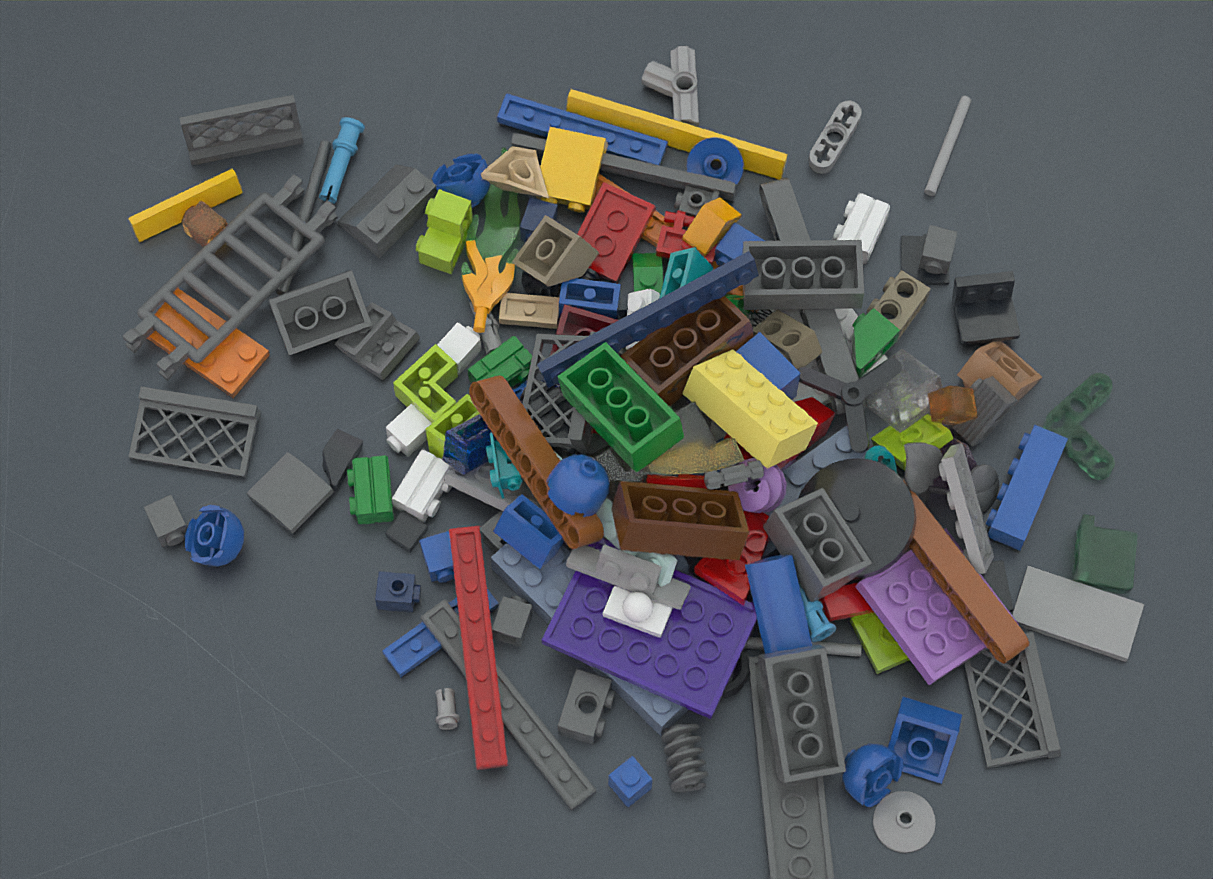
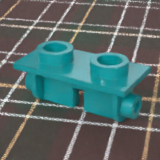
M490 433L491 445L486 446L489 463H494V469L489 470L492 487L499 488L501 498L503 499L505 498L504 489L518 490L522 484V477L513 463L508 464L512 461L498 440L495 441L493 433Z

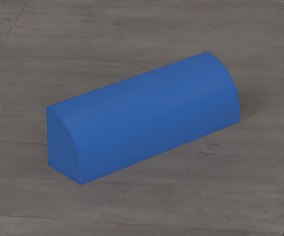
M776 555L746 564L765 654L812 646L793 555Z

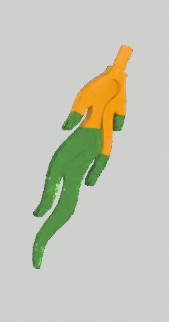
M501 148V155L507 151L506 148ZM492 184L484 197L486 212L484 230L479 239H477L476 233L479 217L476 214L473 217L466 237L467 256L475 275L471 272L467 262H463L461 268L464 288L473 304L474 312H476L473 330L477 333L485 331L487 314H490L492 308L511 288L515 272V265L512 261L519 252L518 249H514L511 252L504 270L499 273L498 266L518 235L520 212L517 201L518 193L509 191L508 213L503 218L500 205L503 190Z

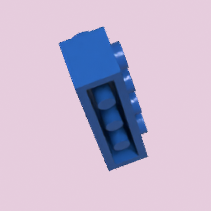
M1034 425L1031 434L1024 433L1018 449L1023 450L1021 458L1019 460L1014 457L1007 473L1012 476L1009 485L1002 484L996 498L1002 501L998 510L992 508L985 524L991 527L988 532L989 538L1019 551L1021 550L1068 438L1037 425Z

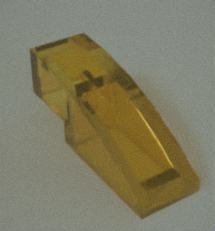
M726 438L707 448L703 440L695 439L659 456L643 469L666 474H696L719 470L745 460L735 438Z

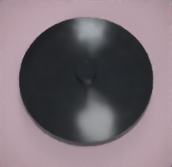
M861 458L841 460L818 471L803 487L798 499L821 488L825 490L871 560L872 565L853 579L871 577L887 570L908 549L916 528L915 503L901 477L886 465Z

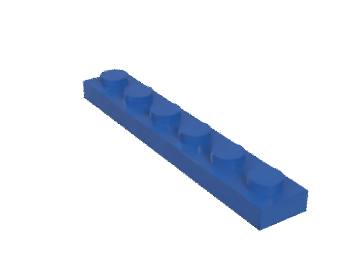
M507 93L497 116V123L548 137L550 127L606 138L608 143L606 154L660 166L668 141Z

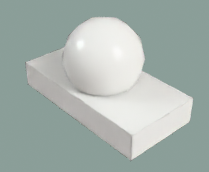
M614 586L603 616L661 638L672 607L651 600L649 596L642 592L633 593Z

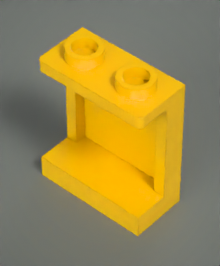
M550 127L540 166L549 198L536 197L553 204L568 205V209L575 212L584 213L585 209L590 210L593 204L592 201L603 154L607 152L608 143L606 138Z

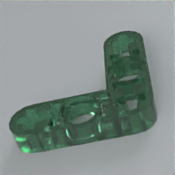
M1094 373L1049 412L1043 426L1044 429L1068 438L1063 451L1089 476L1097 480H1104L1110 476L1115 466V460L1080 423L1105 402L1111 394L1113 388L1112 380L1103 373ZM1100 384H1103V391L1098 390L1095 394H1093L1092 398H1090L1088 394L1091 393L1094 385L1098 386ZM1081 400L1085 403L1086 410L1075 412L1071 408L1070 402ZM1064 414H1066L1068 418L1064 421L1062 428H1053V422L1060 421ZM1075 438L1083 439L1087 444V449L1076 451L1072 447L1071 441ZM1091 450H1094L1093 456L1086 460L1085 458L1090 454ZM1096 461L1098 463L1102 461L1106 462L1105 469L1102 467L1096 469L1094 467Z

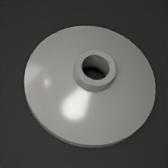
M897 791L887 795L879 802L873 815V827L876 836L887 848L896 852L910 853L923 848L930 841L935 830V815L929 803L918 794L909 791ZM907 814L910 816L911 822L909 824L902 823L900 816Z

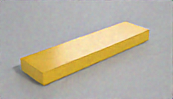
M232 168L131 216L129 221L135 236L141 242L243 192L238 177Z

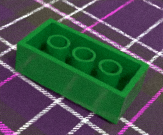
M606 342L557 376L563 397L636 473L685 438L680 417Z

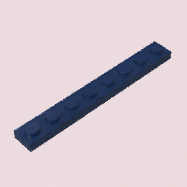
M748 251L539 362L537 367L543 381L548 388L559 384L557 376L606 342L618 353L624 347L645 339L647 335L662 327L671 325L675 320L684 315L696 312L701 306L712 300L722 298L727 292L750 283L759 276L755 259Z

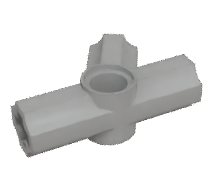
M678 46L670 52L671 68L652 61L645 68L641 82L643 85L673 98L674 120L699 127L695 49H691L688 46ZM684 87L689 88L688 90H681Z

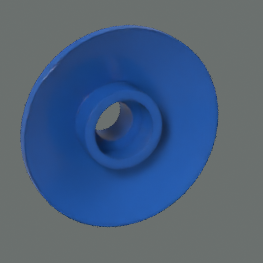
M712 137L700 141L690 151L687 159V172L735 182L736 185L743 174L744 163L740 151L733 143L723 138ZM712 160H720L721 168H714Z

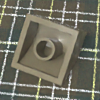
M545 215L512 263L549 287L583 276L599 252L579 235Z

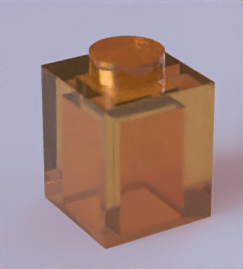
M202 200L196 206H191L184 213L181 220L185 233L203 248L228 225L223 217Z
M949 385L927 393L932 422L957 425L977 418L973 389Z

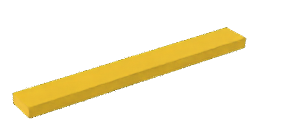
M573 89L568 94L566 108L568 112L668 141L667 146L690 152L697 143L704 139L712 137L723 138L738 148L743 158L744 169L779 180L782 179L788 154Z

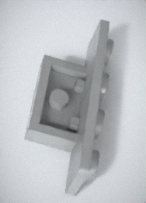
M605 544L601 551L589 546L573 549L566 563L568 568L631 592H642L649 596L650 599L676 609L682 608L691 587L689 584L671 578L669 584L660 587L658 580L662 566Z

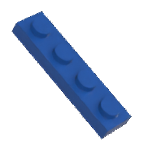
M487 589L491 613L499 607V603ZM456 597L448 604L459 616ZM422 622L382 652L398 675L403 677L443 647Z

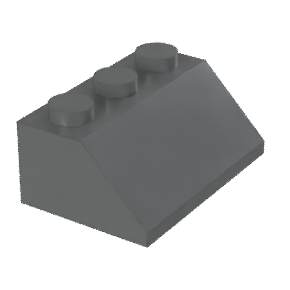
M396 164L337 221V224L375 256L380 258L425 214L430 198L435 199L437 194L436 185L416 168Z
M347 270L267 299L289 355L372 326L352 270Z
M823 488L774 510L763 525L781 555H793L798 582L811 602L835 592L872 565L871 560Z

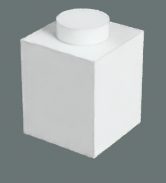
M458 322L438 343V346L457 363L458 375L464 371L481 351L479 334L470 326L465 328Z
M410 404L386 426L388 437L386 441L397 453L402 451L409 457L427 441L425 429L432 423L414 405Z

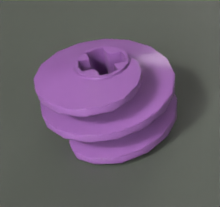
M756 458L746 459V460H744L743 462H741L740 464L744 463L745 466H747V465H748V464H747L748 462L755 461V460H757V459H756ZM777 465L768 469L763 466L764 476L755 480L748 478L746 482L728 486L729 491L738 492L744 511L766 513L774 511L782 503L786 494L787 483L784 473ZM756 480L761 481V483L758 484V486L760 487L758 491L754 490V488L757 487L755 485Z

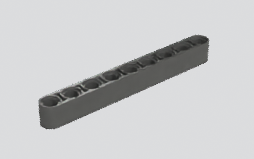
M783 178L760 184L759 194L774 240H810L790 180ZM798 309L803 324L815 331L822 349V353L815 358L819 371L845 383L859 380L835 309ZM849 392V393H848V396H849L850 398H852V399L858 398V396H857L856 393H854V392ZM828 395L833 412L836 413L835 415L846 413L845 406L841 403L840 399Z

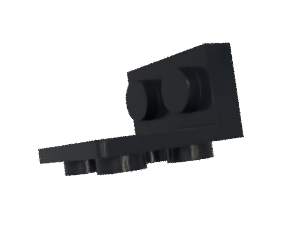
M1013 271L955 277L952 300L962 344L968 345L1020 338L1019 325L1012 300L1015 283Z

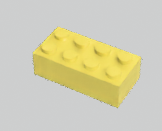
M733 349L694 366L682 393L754 458L761 461L762 465L767 469L806 450L818 424L805 410L795 404L783 391L779 390Z

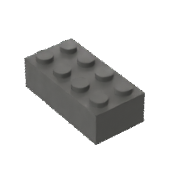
M862 240L743 241L742 254L748 251L755 259L759 274L750 283L743 285V310L862 308L864 298Z
M812 645L758 655L778 779L787 783L846 772L826 647Z

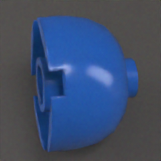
M479 154L459 156L453 159L454 165L446 168L444 164L439 167L432 177L437 192L442 190L471 201L472 207L480 204L481 199L485 197L490 189L491 184L481 177V173L488 165Z
M582 454L571 455L560 460L550 473L546 483L550 488L548 491L549 498L559 509L573 516L575 512L585 513L583 517H589L599 511L607 499L610 486L607 471L601 463L592 457Z
M212 504L202 507L199 511L203 513L197 519L192 518L189 522L185 534L186 551L191 552L192 561L203 565L218 567L228 564L237 557L244 543L243 525L239 518L228 509Z
M873 743L863 745L858 749L850 751L844 760L846 772H843V784L857 802L862 805L864 804L866 807H872L891 792L886 787L891 783L892 779L898 782L903 770V759L892 749L884 745Z

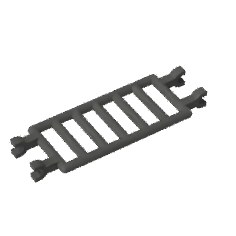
M295 174L288 179L284 187L274 197L268 192H262L138 309L137 315L143 321L122 336L127 342L125 344L126 347L135 354L154 331H157L176 349L156 363L160 369L159 375L167 381L175 375L178 368L188 358L195 363L202 362L325 243V238L320 232L338 219V216L334 213L336 207L327 200L308 223L288 209L286 206L293 199L299 198L304 193V189L300 187L303 182ZM266 205L308 238L310 242L300 251H297L254 217V215ZM246 224L288 257L290 261L278 271L234 236V234ZM226 243L270 278V280L260 290H257L216 257L214 253ZM204 263H207L250 299L238 310L193 273ZM186 282L228 316L229 319L217 330L173 294L181 284ZM165 301L208 336L209 339L196 349L152 312Z

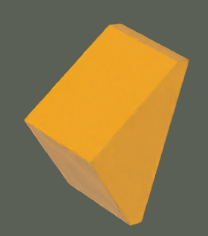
M719 197L702 206L682 239L692 247H695L705 257L729 231L734 222L736 223L742 217V214Z

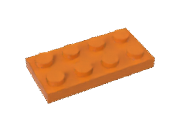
M179 288L173 292L174 295L217 330L226 322ZM166 302L154 314L196 349L209 339L208 336ZM236 328L202 362L195 363L188 358L183 364L234 398L270 354L269 350ZM154 331L147 338L169 354L176 349L174 345L157 331Z

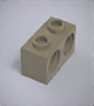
M901 270L896 278L892 276L889 278L882 290L885 293L880 300L875 298L866 313H869L874 308L880 314H892L895 318L888 320L900 329L899 340L927 302L931 288ZM898 292H907L910 294V297H901Z
M776 310L753 328L754 336L761 332L797 370L808 365L822 353L815 331L780 310Z

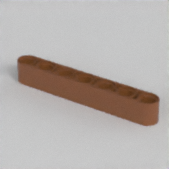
M498 375L473 382L469 388L472 403L565 543L570 548L577 549L601 541L604 536V528L596 513L589 517H583L585 513L575 512L573 516L559 509L549 498L548 491L550 488L546 484L547 478L560 459L505 378Z
M910 491L916 508V528L909 548L991 654L1000 663H1007L1029 647L1027 636L916 493Z

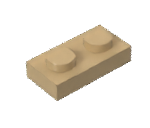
M506 293L501 299L499 324L557 329L559 297Z

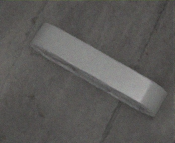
M844 101L837 106L810 151L808 163L814 172L824 174L829 172L835 165L860 123L861 108L857 103ZM852 112L853 116L847 119L845 126L842 125L844 114ZM830 132H838L842 135L843 139L838 143H834L827 138V135ZM825 148L829 150L826 160L818 163L817 158L823 155Z

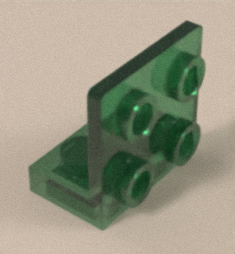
M1083 514L1077 525L1072 580L1087 585L1132 590L1137 533L1094 526L1095 516Z

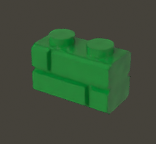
M513 335L467 369L468 379L473 383L500 375L505 378L512 388L520 382L522 384L528 379L532 355Z
M388 456L354 458L352 460L353 469H347L348 486L354 487L355 497H349L351 515L357 516L358 524L392 522L394 514Z

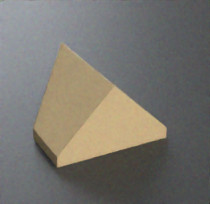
M512 146L481 173L482 179L502 190L549 198L536 150Z

